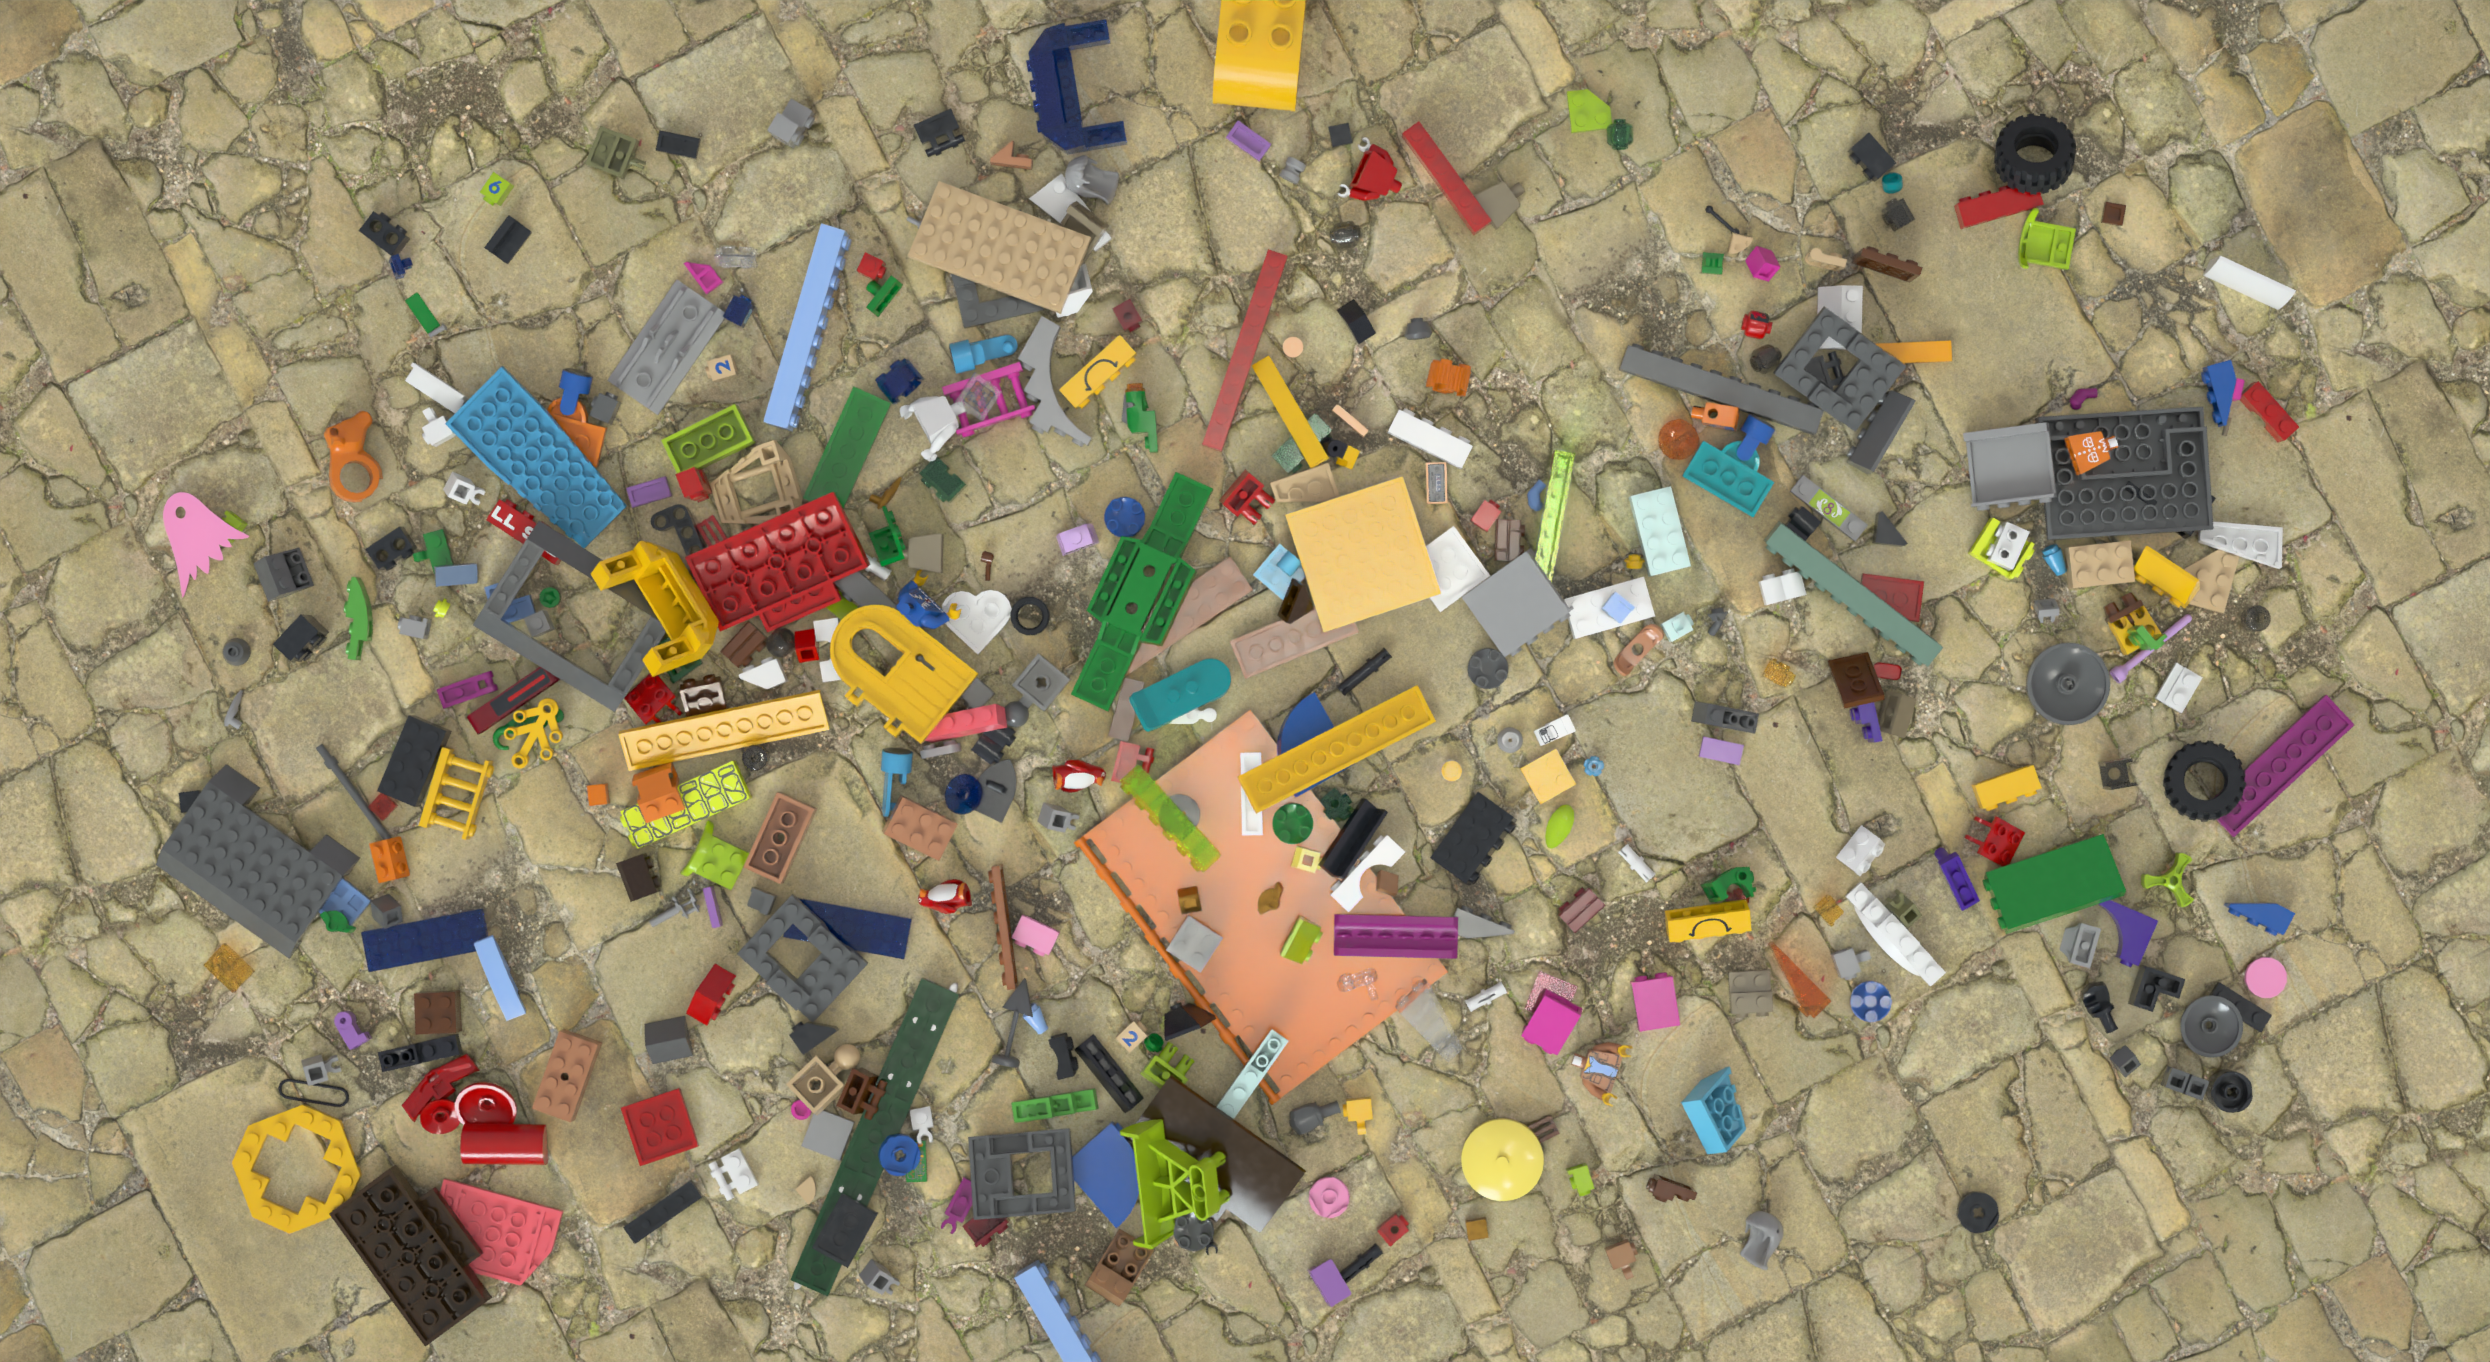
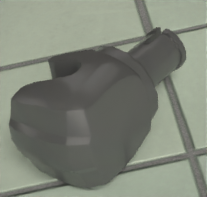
M1337 1100L1323 1106L1317 1105L1316 1102L1307 1103L1291 1110L1289 1113V1124L1297 1135H1304L1313 1131L1319 1125H1324V1118L1341 1113Z

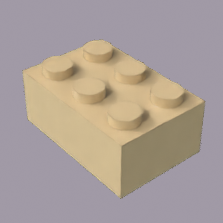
M2131 541L2064 548L2068 589L2135 582Z

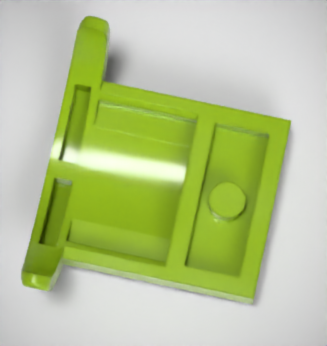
M2034 208L2028 214L2021 231L2018 246L2019 265L2024 269H2028V263L2068 270L2076 229L2035 221L2039 209Z
M708 820L694 853L680 874L687 877L694 872L732 890L749 852L712 835L714 824Z

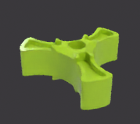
M2176 852L2174 863L2166 873L2157 876L2141 875L2142 887L2148 889L2156 885L2165 886L2173 892L2179 907L2188 906L2194 899L2184 890L2182 874L2187 864L2192 861V858L2184 853Z

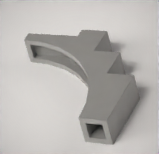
M1041 316L1018 357V360L1022 362L1021 366L1030 372L1032 368L1035 369L1024 389L1028 399L1035 403L1038 400L1041 401L1030 420V423L1033 425L1032 429L1040 434H1043L1044 431L1049 434L1051 428L1054 427L1055 433L1063 437L1066 434L1073 438L1072 442L1080 447H1083L1084 444L1089 446L1092 438L1079 430L1067 418L1053 390L1051 356L1061 327Z

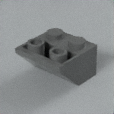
M300 547L265 556L254 563L268 602L287 597L314 586Z

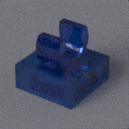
M399 254L393 255L389 259L396 280L404 278L405 270L411 269L413 266L411 258L401 260Z

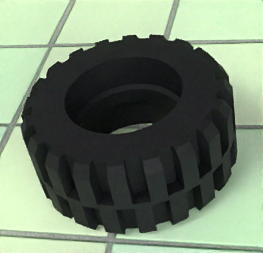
M2034 113L2027 114V117L2019 116L2015 122L2013 120L2008 122L2006 127L2002 128L1999 133L1994 156L1996 172L2000 174V179L2004 183L2008 182V187L2013 190L2017 188L2018 192H2030L2031 195H2036L2037 192L2042 194L2049 193V189H2052V191L2058 189L2060 184H2064L2068 180V176L2071 175L2075 161L2076 141L2071 130L2067 129V125L2062 121L2060 123L2057 122L2055 117L2051 116L2049 118L2046 117V114L2034 116ZM2027 146H2040L2051 152L2053 157L2044 162H2030L2020 157L2017 151Z
M2200 740L2183 746L2170 759L2164 772L2163 787H2165L2164 793L2166 798L2170 800L2169 804L2172 808H2176L2180 815H2186L2193 821L2196 819L2201 820V822H2208V820L2212 819L2215 821L2222 816H2226L2239 803L2246 786L2245 770L2242 769L2241 760L2234 756L2235 753L2232 750H2227L2225 745L2221 743L2219 745L2214 744V741L2207 740V742H2201ZM2200 762L2209 763L2221 771L2224 777V787L2217 797L2210 800H2201L2195 798L2187 791L2184 783L2185 774L2194 764Z

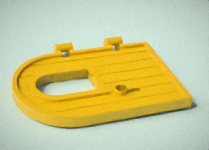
M867 605L853 610L839 622L832 635L830 656L833 667L839 678L851 688L846 693L845 698L857 707L861 705L864 699L889 718L883 728L895 738L904 730L922 744L978 676L976 671L922 628L913 625L900 611L889 606ZM860 630H874L903 653L902 657L897 660L896 666L892 667L886 676H883L854 652L852 640ZM922 656L924 661L935 668L934 671L930 670L922 662L916 661V657ZM857 688L863 691L860 697L854 694ZM896 718L902 722L898 728L892 725Z

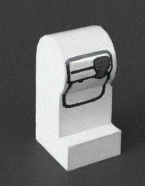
M1566 714L1536 729L1534 734L1540 746L1576 730L1569 715Z

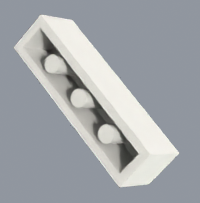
M1404 408L1403 411H1398L1388 431L1389 434L1462 469L1473 447L1469 444L1470 440L1462 436L1456 438L1451 435L1452 432L1444 427L1438 429L1432 426L1433 422L1426 418H1422V420L1414 417L1415 413Z

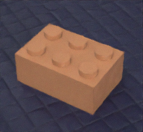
M900 794L882 832L939 861L958 824L954 820Z

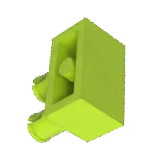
M1167 1042L1159 1056H1152L1140 1072L1143 1077L1160 1089L1170 1075L1186 1084L1189 1079L1185 1077V1074L1195 1062L1192 1058L1189 1059L1190 1056L1184 1054L1175 1069L1171 1067L1168 1063L1178 1051V1048L1176 1046L1172 1047L1173 1044Z

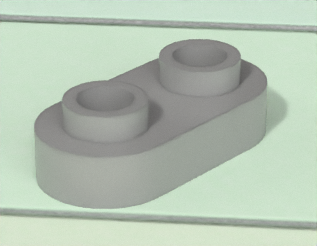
M955 740L943 742L944 746L936 748L935 744L923 746L924 750L920 751L921 759L962 751L960 743L956 744Z

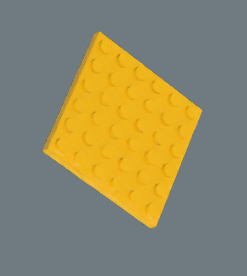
M1403 476L1285 515L1323 632L1441 594Z

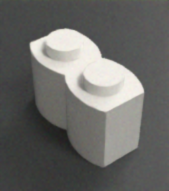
M1794 568L1782 571V576L1775 577L1774 573L1762 576L1763 581L1758 583L1764 605L1807 595L1802 576L1798 571L1795 572Z

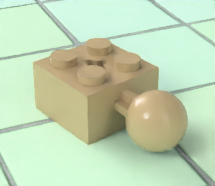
M843 1044L836 1049L834 1062L829 1066L820 1057L815 1056L786 1085L818 1116L842 1093L845 1084L837 1075L842 1070L855 1068L860 1061V1052L854 1045ZM814 1082H821L819 1090H813L815 1088Z

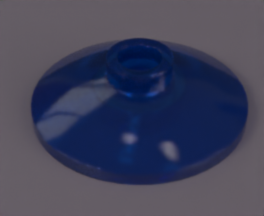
M968 774L954 777L945 790L947 807L953 813L959 815L969 814L974 811L982 797V788L979 781Z

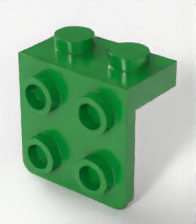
M883 506L882 510L887 526L868 533L881 567L905 559L903 550L906 549L902 538L899 539L902 535L896 523L893 524L896 522L892 510L888 511L886 506Z

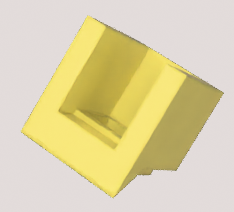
M1296 846L1291 867L1315 873L1316 869L1320 870L1321 868L1318 865L1322 860L1320 857L1321 853ZM1304 854L1314 857L1312 866L1302 864Z

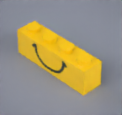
M1119 335L1062 386L1059 391L1076 410L1079 407L1083 409L1091 402L1089 398L1094 393L1099 395L1106 388L1104 386L1105 383L1109 380L1113 382L1121 375L1119 371L1124 366L1128 368L1136 361L1134 357L1137 354Z
M1746 899L1665 911L1666 931L1670 942H1682L1690 939L1699 940L1705 937H1721L1726 934H1742L1752 931L1750 909Z

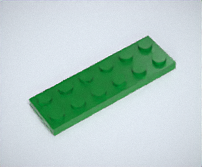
M853 386L803 499L812 501L834 491L842 508H845L890 409V402Z

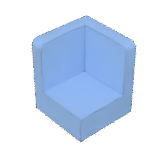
M1614 592L1601 609L1618 623H1622L1635 607L1617 592Z

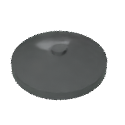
M2060 643L2046 648L2033 660L2026 677V691L2031 705L2043 718L2060 725H2076L2092 719L2104 707L2110 692V676L2104 661L2090 648L2076 643Z

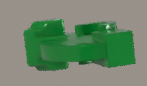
M324 911L320 914L326 924V929L330 932L339 931L351 934L356 930V927L350 926L347 917L339 911Z

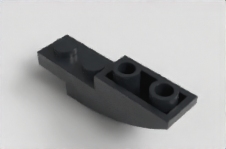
M459 1034L378 1052L382 1072L463 1054Z

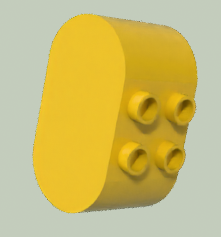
M1221 0L1214 68L1213 104L1295 112L1307 0Z

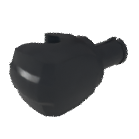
M2103 981L2087 984L2080 991V996L2088 1013L2092 1018L2100 1019L2106 1034L2114 1032L2118 1029V1026H2116L2110 1013L2114 1009V1005L2110 1003V994L2106 984Z

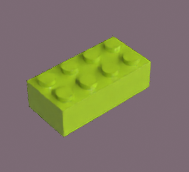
M736 404L661 440L677 473L692 467L702 470L756 443L739 406Z

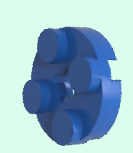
M905 1134L887 1136L881 1144L878 1154L882 1167L894 1176H903L914 1170L919 1164L921 1156L917 1143ZM902 1150V1153L905 1154L904 1157L896 1160L895 1153Z

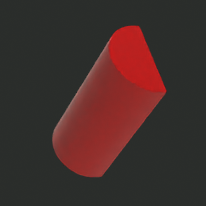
M464 1123L460 1140L462 1163L547 1165L546 1124Z

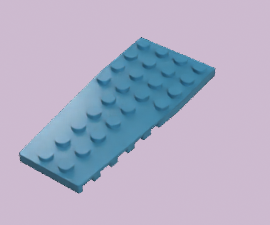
M504 366L500 367L445 423L490 470L505 483L515 488L519 495L530 501L534 505L533 507L544 513L554 525L559 526L569 538H573L583 548H586L627 507L550 413Z

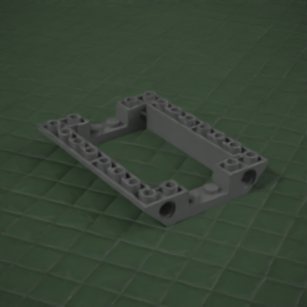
M538 521L484 605L473 626L615 712L645 666L642 659L652 647L659 644L666 631L634 579L607 588L651 615L608 684L501 619L541 558L544 550L593 579L591 572L602 561L596 555L541 521Z

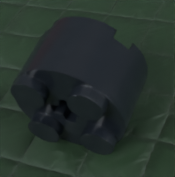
M2222 1069L2215 1072L2209 1078L2205 1094L2214 1107L2225 1112L2235 1113L2245 1110L2250 1105L2253 1098L2252 1084L2243 1074L2233 1070ZM2228 1088H2231L2230 1091H2231L2232 1093H2231L2230 1095L2227 1094V1093H2228V1092H2227V1089H2228Z

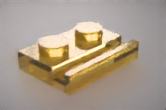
M226 943L222 944L203 965L232 993H235L255 972Z

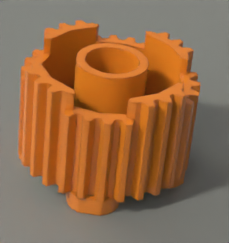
M1448 359L1433 360L1430 365L1426 387H1433V391L1444 394L1457 392V396H1466L1471 367L1465 364H1459V366L1452 365L1453 361Z

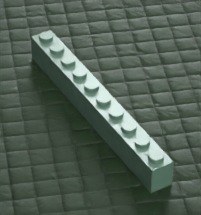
M1780 521L1764 539V542L1767 544L1766 549L1774 555L1777 552L1782 555V561L1788 566L1792 567L1794 564L1800 569L1798 573L1807 580L1811 577L1816 581L1814 585L1823 592L1828 590L1832 594L1830 597L1838 604H1841V602L1845 603L1848 606L1846 610L1855 617L1858 614L1864 618L1862 622L1871 629L1874 626L1879 629V635L1885 640L1889 641L1892 639L1896 642L1895 647L1905 654L1907 651L1913 655L1911 659L1919 666L1924 664L1928 667L1943 649L1940 643Z

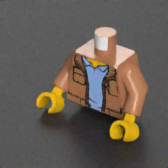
M1606 1042L1595 1045L1593 1049H1588L1586 1057L1575 1053L1571 1065L1582 1068L1580 1072L1582 1084L1590 1094L1602 1100L1604 1104L1613 1107L1609 1103V1099L1611 1097L1617 1099V1096L1611 1094L1622 1058L1631 1057V1055L1626 1054L1625 1050L1626 1048L1633 1049L1631 1045Z

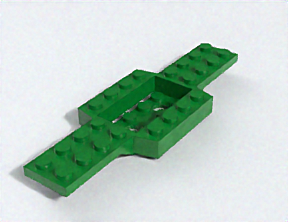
M1175 472L1157 513L1142 540L1121 536L1086 610L1100 621L1102 625L1097 640L1071 695L1109 712L1141 643L1163 646L1197 574V571L1181 558L1209 501L1213 488ZM1172 564H1175L1148 624L1142 633L1141 629ZM1148 565L1155 568V574L1151 577L1145 576L1143 572L1144 568ZM1129 603H1136L1138 606L1137 612L1134 614L1127 613L1126 606Z

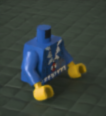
M918 570L913 581H909L899 592L897 609L917 627L936 629L948 622L949 618L956 620L960 617L962 609L956 610L957 603H952L949 611L945 613L918 587L923 586L928 578V575L925 578L920 577L922 570Z

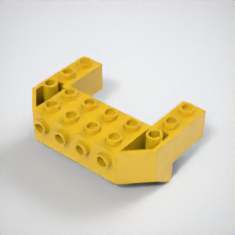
M639 541L633 550L600 561L591 572V576L601 591L634 579L671 641L652 647L642 659L652 677L703 658L713 645L719 621L678 553L652 542Z

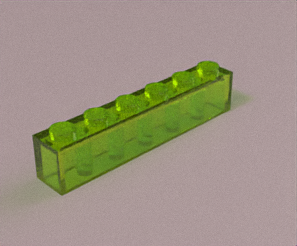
M1137 764L1120 780L1122 783L1120 788L1127 795L1132 794L1136 798L1134 803L1140 810L1146 809L1150 814L1148 816L1150 821L1155 826L1159 824L1164 829L1162 834L1169 841L1173 839L1177 843L1176 849L1182 856L1188 855L1192 860L1190 862L1191 866L1197 872L1200 870L1205 872L1222 856L1140 764Z

